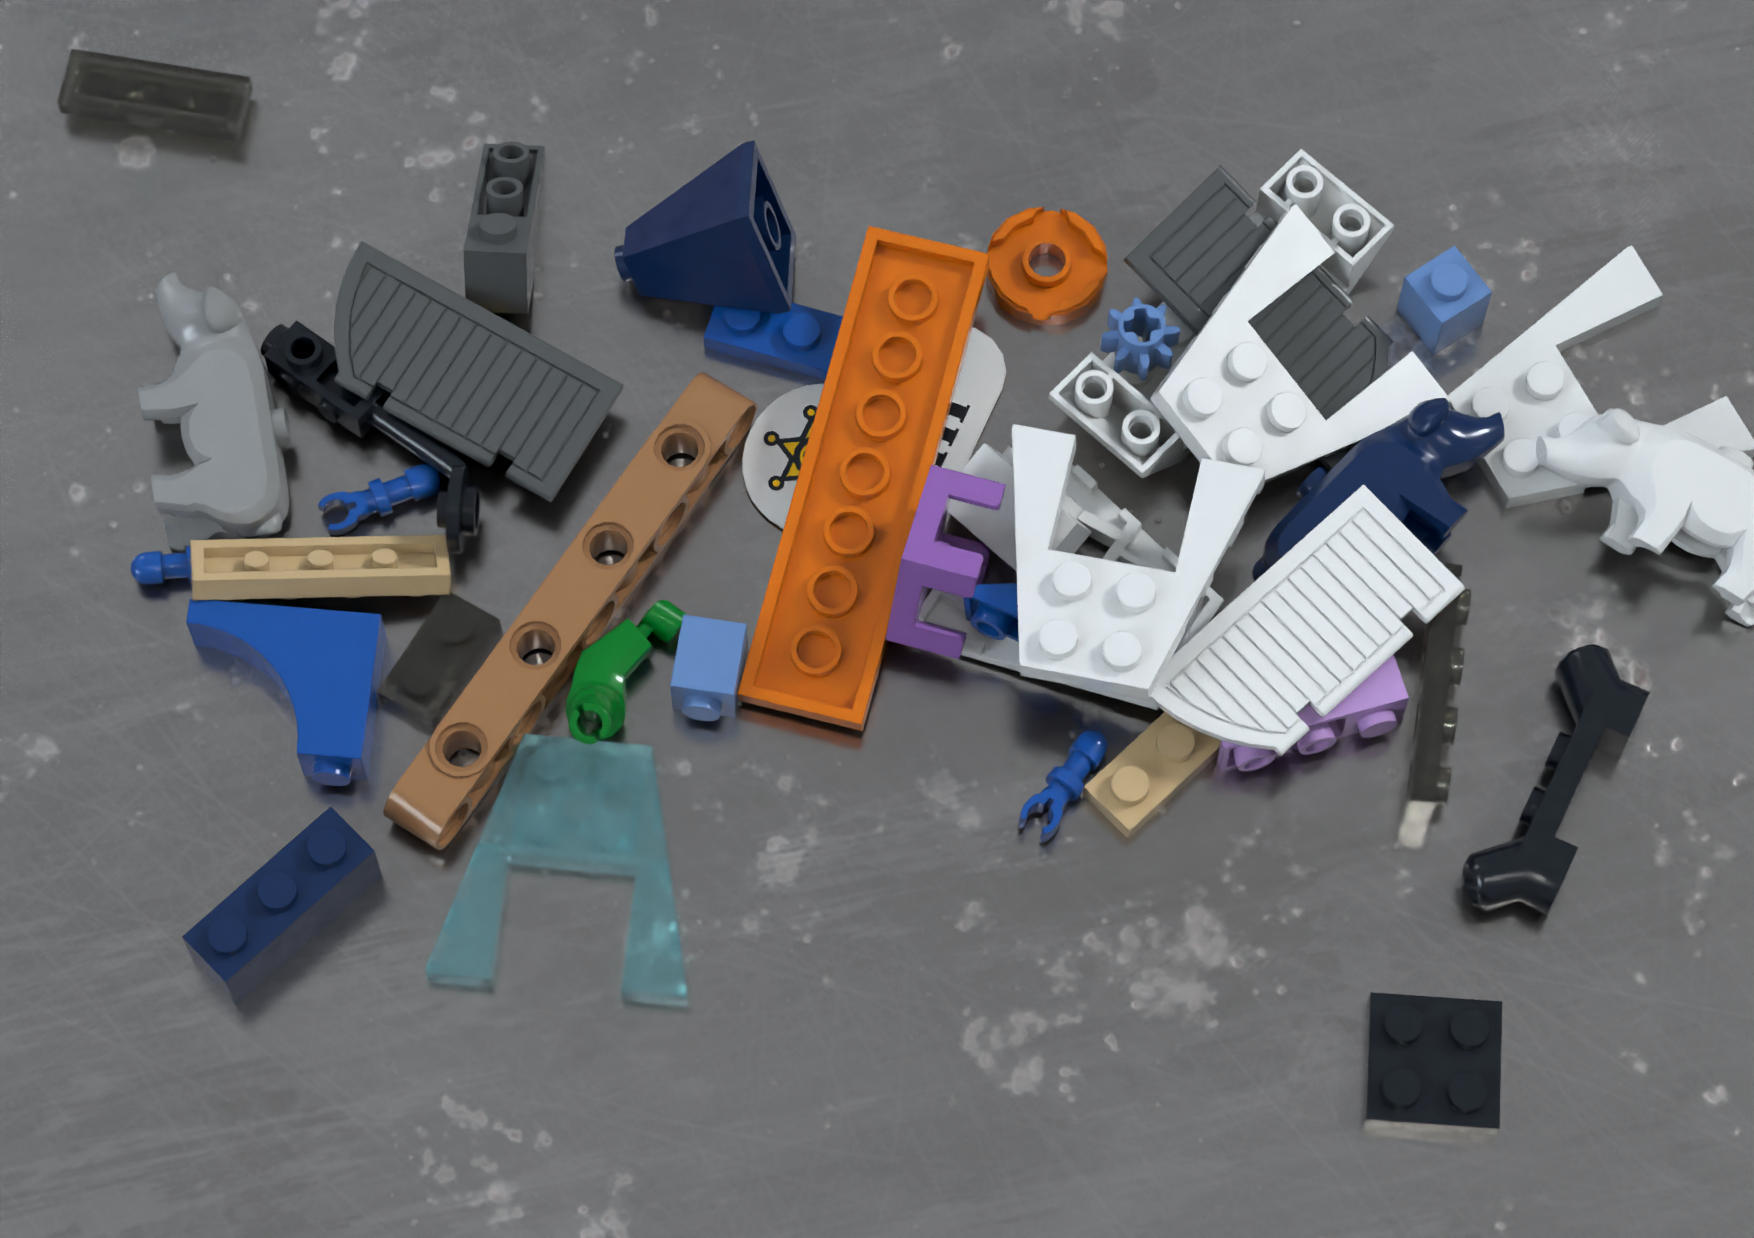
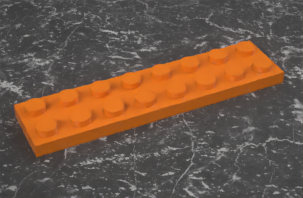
M868 226L737 693L739 701L863 731L887 643L885 639L901 558L930 467L936 463L990 265V254Z

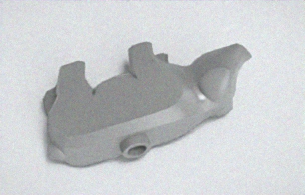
M175 272L170 273L158 283L155 292L165 327L174 342L181 349V354L170 377L159 383H144L142 388H138L140 409L144 421L161 420L163 424L180 423L181 436L186 453L195 465L181 473L170 476L151 475L154 503L159 513L176 515L163 517L169 548L178 552H186V546L190 545V540L264 539L271 534L281 531L282 522L288 514L289 494L282 446L292 444V433L285 407L275 408L269 374L238 304L224 291L212 286L207 287L204 292L187 288L181 283Z

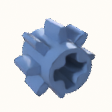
M1137 297L1133 299L1132 306L1124 310L1123 313L1115 309L1109 311L1107 326L1111 331L1102 334L1100 351L1115 353L1114 371L1117 374L1125 370L1138 374L1141 381H1146L1148 372L1157 365L1169 370L1173 358V352L1169 347L1178 345L1180 327L1166 326L1165 314L1167 307L1164 304L1155 308L1151 305L1142 304ZM1137 336L1142 337L1143 342H1138Z

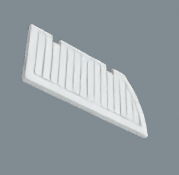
M1363 484L1172 655L1149 699L1170 716L1198 732L1237 745L1275 750L1282 756L1310 730L1297 715L1309 704L1321 717H1325L1413 637L1412 632L1401 622L1403 618L1413 611L1427 624L1462 593L1465 587Z

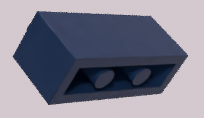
M330 806L182 936L193 962L236 1006L382 877L375 851Z

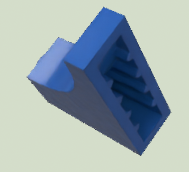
M190 599L186 624L194 645L223 651L245 660L267 675L289 701L296 716L298 733L297 756L304 776H311L314 781L330 786L347 785L350 783V779L368 781L387 644V635L381 614L214 600L193 601V599Z

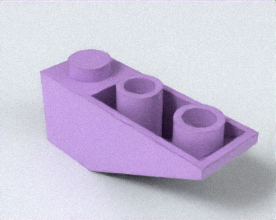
M1394 654L1325 717H1321L1309 704L1297 715L1310 730L1285 753L1299 749L1300 754H1314L1333 746L1337 738L1359 732L1361 737L1370 738L1385 734L1394 729L1398 724L1397 722L1403 720L1409 700ZM1221 740L1217 765L1219 771L1236 766L1239 771H1252L1270 764L1275 759V756L1279 754L1275 750L1251 748Z

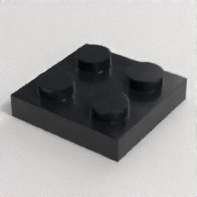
M1371 992L1368 998L1364 1127L1496 1136L1500 1129L1502 1001Z

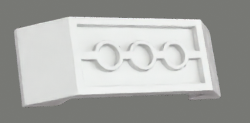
M1300 149L1260 188L1256 212L1250 219L1257 227L1261 225L1267 216H1271L1277 222L1287 210L1297 204L1335 252L1319 266L1349 295L1392 233L1394 224L1304 150ZM1164 302L1159 306L1164 304L1167 307L1165 314L1166 326L1180 327L1178 345L1169 347L1173 352L1172 364L1169 370L1157 365L1148 372L1146 381H1141L1138 374L1125 370L1117 374L1114 371V352H1111L1103 361L1091 352L1049 393V400L1141 478L1180 463L1191 452L1150 400L1189 343L1197 336ZM1137 336L1138 342H1143L1142 337Z

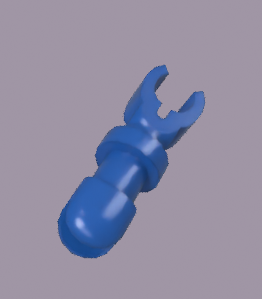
M428 464L416 465L404 470L403 476L382 483L380 478L367 482L369 489L351 493L341 491L329 494L321 499L318 508L320 511L325 512L331 506L342 505L349 511L345 521L339 524L330 523L328 527L330 535H343L356 528L360 521L373 513L378 512L380 517L393 513L391 506L412 498L416 502L433 495L440 485L439 473Z
M190 545L186 546V552L163 554L162 551H152L138 554L131 563L130 570L132 576L138 582L148 585L165 583V579L188 577L189 582L192 583Z
M1087 730L1077 737L1069 749V757L1061 767L1054 766L1045 779L1048 786L1040 794L1033 795L1024 804L1018 820V828L1025 827L1027 817L1035 812L1042 813L1045 808L1049 807L1047 817L1050 820V824L1042 828L1040 835L1041 843L1048 841L1054 836L1067 802L1069 800L1076 801L1084 791L1082 781L1090 770H1096L1105 757L1108 742L1101 732Z

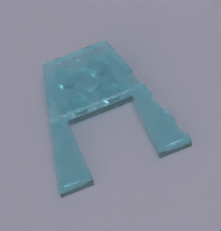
M524 734L426 965L425 974L427 981L493 986L509 864L635 875L621 988L622 1000L687 1006L688 994L652 746L607 741L584 744L575 738Z

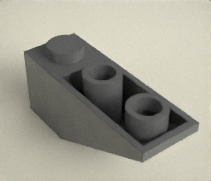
M519 142L484 143L463 250L465 298L493 313L528 314L535 274L545 146H530Z

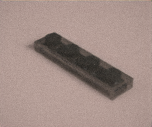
M1441 562L1461 582L1463 565ZM1465 589L1429 623L1425 624L1403 822L1428 826L1435 805L1446 806L1451 781V767L1440 766L1442 744L1453 746L1458 718V707L1447 706L1449 685L1459 686L1461 682L1465 648L1453 646L1456 626L1466 627L1471 589Z

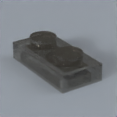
M450 592V595H442L378 689L379 701L434 731L501 631L500 619Z

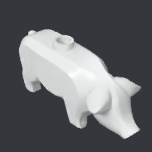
M1609 408L1603 414L1596 415L1585 421L1567 436L1558 438L1538 436L1536 455L1541 466L1579 485L1608 488L1613 505L1610 525L1599 538L1602 542L1619 553L1631 555L1636 547L1646 548L1660 555L1668 544L1673 542L1689 553L1701 557L1714 558L1722 572L1720 578L1715 581L1712 587L1721 594V597L1731 602L1725 614L1746 627L1754 624V470L1752 469L1754 463L1747 454L1729 446H1721L1718 449L1695 435L1677 428L1634 419L1621 408Z

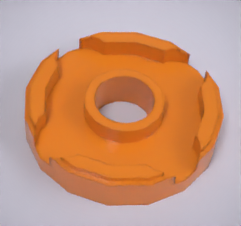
M1045 207L1028 208L1007 218L992 234L987 252L990 254V265L986 276L987 287L997 304L1017 320L1038 326L1065 324L1086 314L1101 297L1108 275L1106 245L1092 224L1077 213L1061 208L1060 212L1053 210L1044 211ZM1049 254L1058 258L1064 267L1056 275L1041 276L1035 273L1029 264L1035 257Z

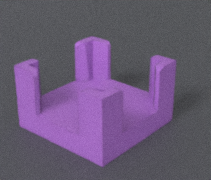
M931 465L901 558L885 640L960 660L967 633L919 620V616L928 588L971 598L974 596L976 585L983 584L991 554V549L984 543L943 533L950 499L992 510H999L1006 484Z

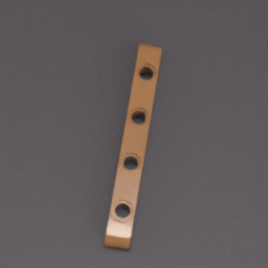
M701 372L694 377L399 779L386 801L383 813L386 818L437 850L444 849L452 841L575 672L581 652L601 637L739 445L756 415L757 404L705 372ZM677 453H686L695 458L691 464L684 467H675L666 462L669 457ZM606 550H616L625 555L620 562L613 565H603L595 561V557ZM536 648H544L553 653L547 662L540 665H531L522 660L527 652ZM461 749H473L480 753L478 759L466 767H457L448 762L450 756Z

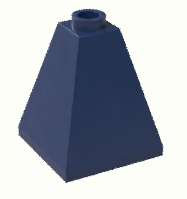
M755 140L739 145L625 228L624 245L615 247V262L621 279L624 282L633 281L641 296L776 314L791 311L796 234Z

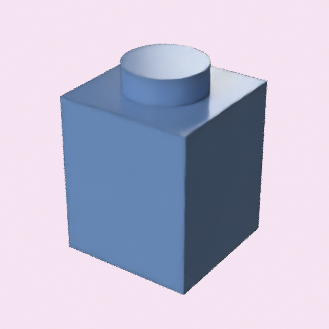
M1454 245L1404 277L1396 310L1434 356L1483 325L1492 291Z
M683 615L670 683L673 709L682 710L684 715L701 721H715L720 716L736 718L739 702L737 693L748 651L747 624Z

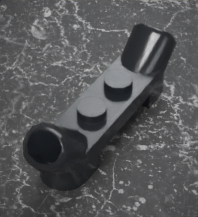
M1596 644L1576 648L1565 654L1556 667L1555 677L1576 728L1572 736L1561 731L1559 732L1544 767L1555 771L1547 790L1534 786L1519 819L1520 822L1530 826L1526 836L1472 853L1467 857L1463 865V882L1469 898L1475 907L1485 912L1520 902L1548 915L1578 850V847L1555 837L1595 749L1620 759L1650 694L1645 689L1621 680L1607 648Z

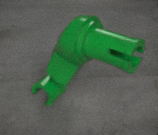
M668 600L657 601L644 614L638 625L635 626L634 623L626 618L581 652L575 667L565 710L570 732L577 741L584 744L598 743V740L601 741L613 736L621 728L626 715V680L653 651L647 637L652 633L668 644L680 629L683 615H686L685 612Z

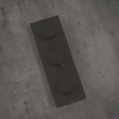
M71 49L57 103L63 114L239 142L253 87L248 76Z

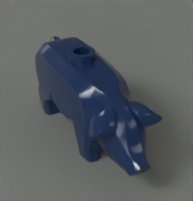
M1446 398L1426 400L1415 406L1405 417L1361 440L1329 472H1326L1321 466L1315 469L1303 481L1295 493L1301 500L1276 525L1267 538L1263 556L1254 564L1252 569L1254 581L1263 575L1363 484L1435 556L1449 541L1452 535L1451 531L1468 512L1466 508L1452 500L1441 479L1470 469L1504 440V424L1500 412L1489 417H1474L1450 409V404Z

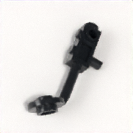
M297 320L290 328L283 324L273 328L262 343L261 355L265 357L268 373L276 378L286 391L291 394H299L316 406L326 419L333 423L339 422L360 438L372 426H375L449 478L448 490H439L437 527L446 528L448 553L463 554L467 536L477 535L480 517L479 485H470L468 466L449 447L436 438L385 411L383 407L391 393L377 386L370 398L366 400L335 383L334 380L338 374L335 347Z

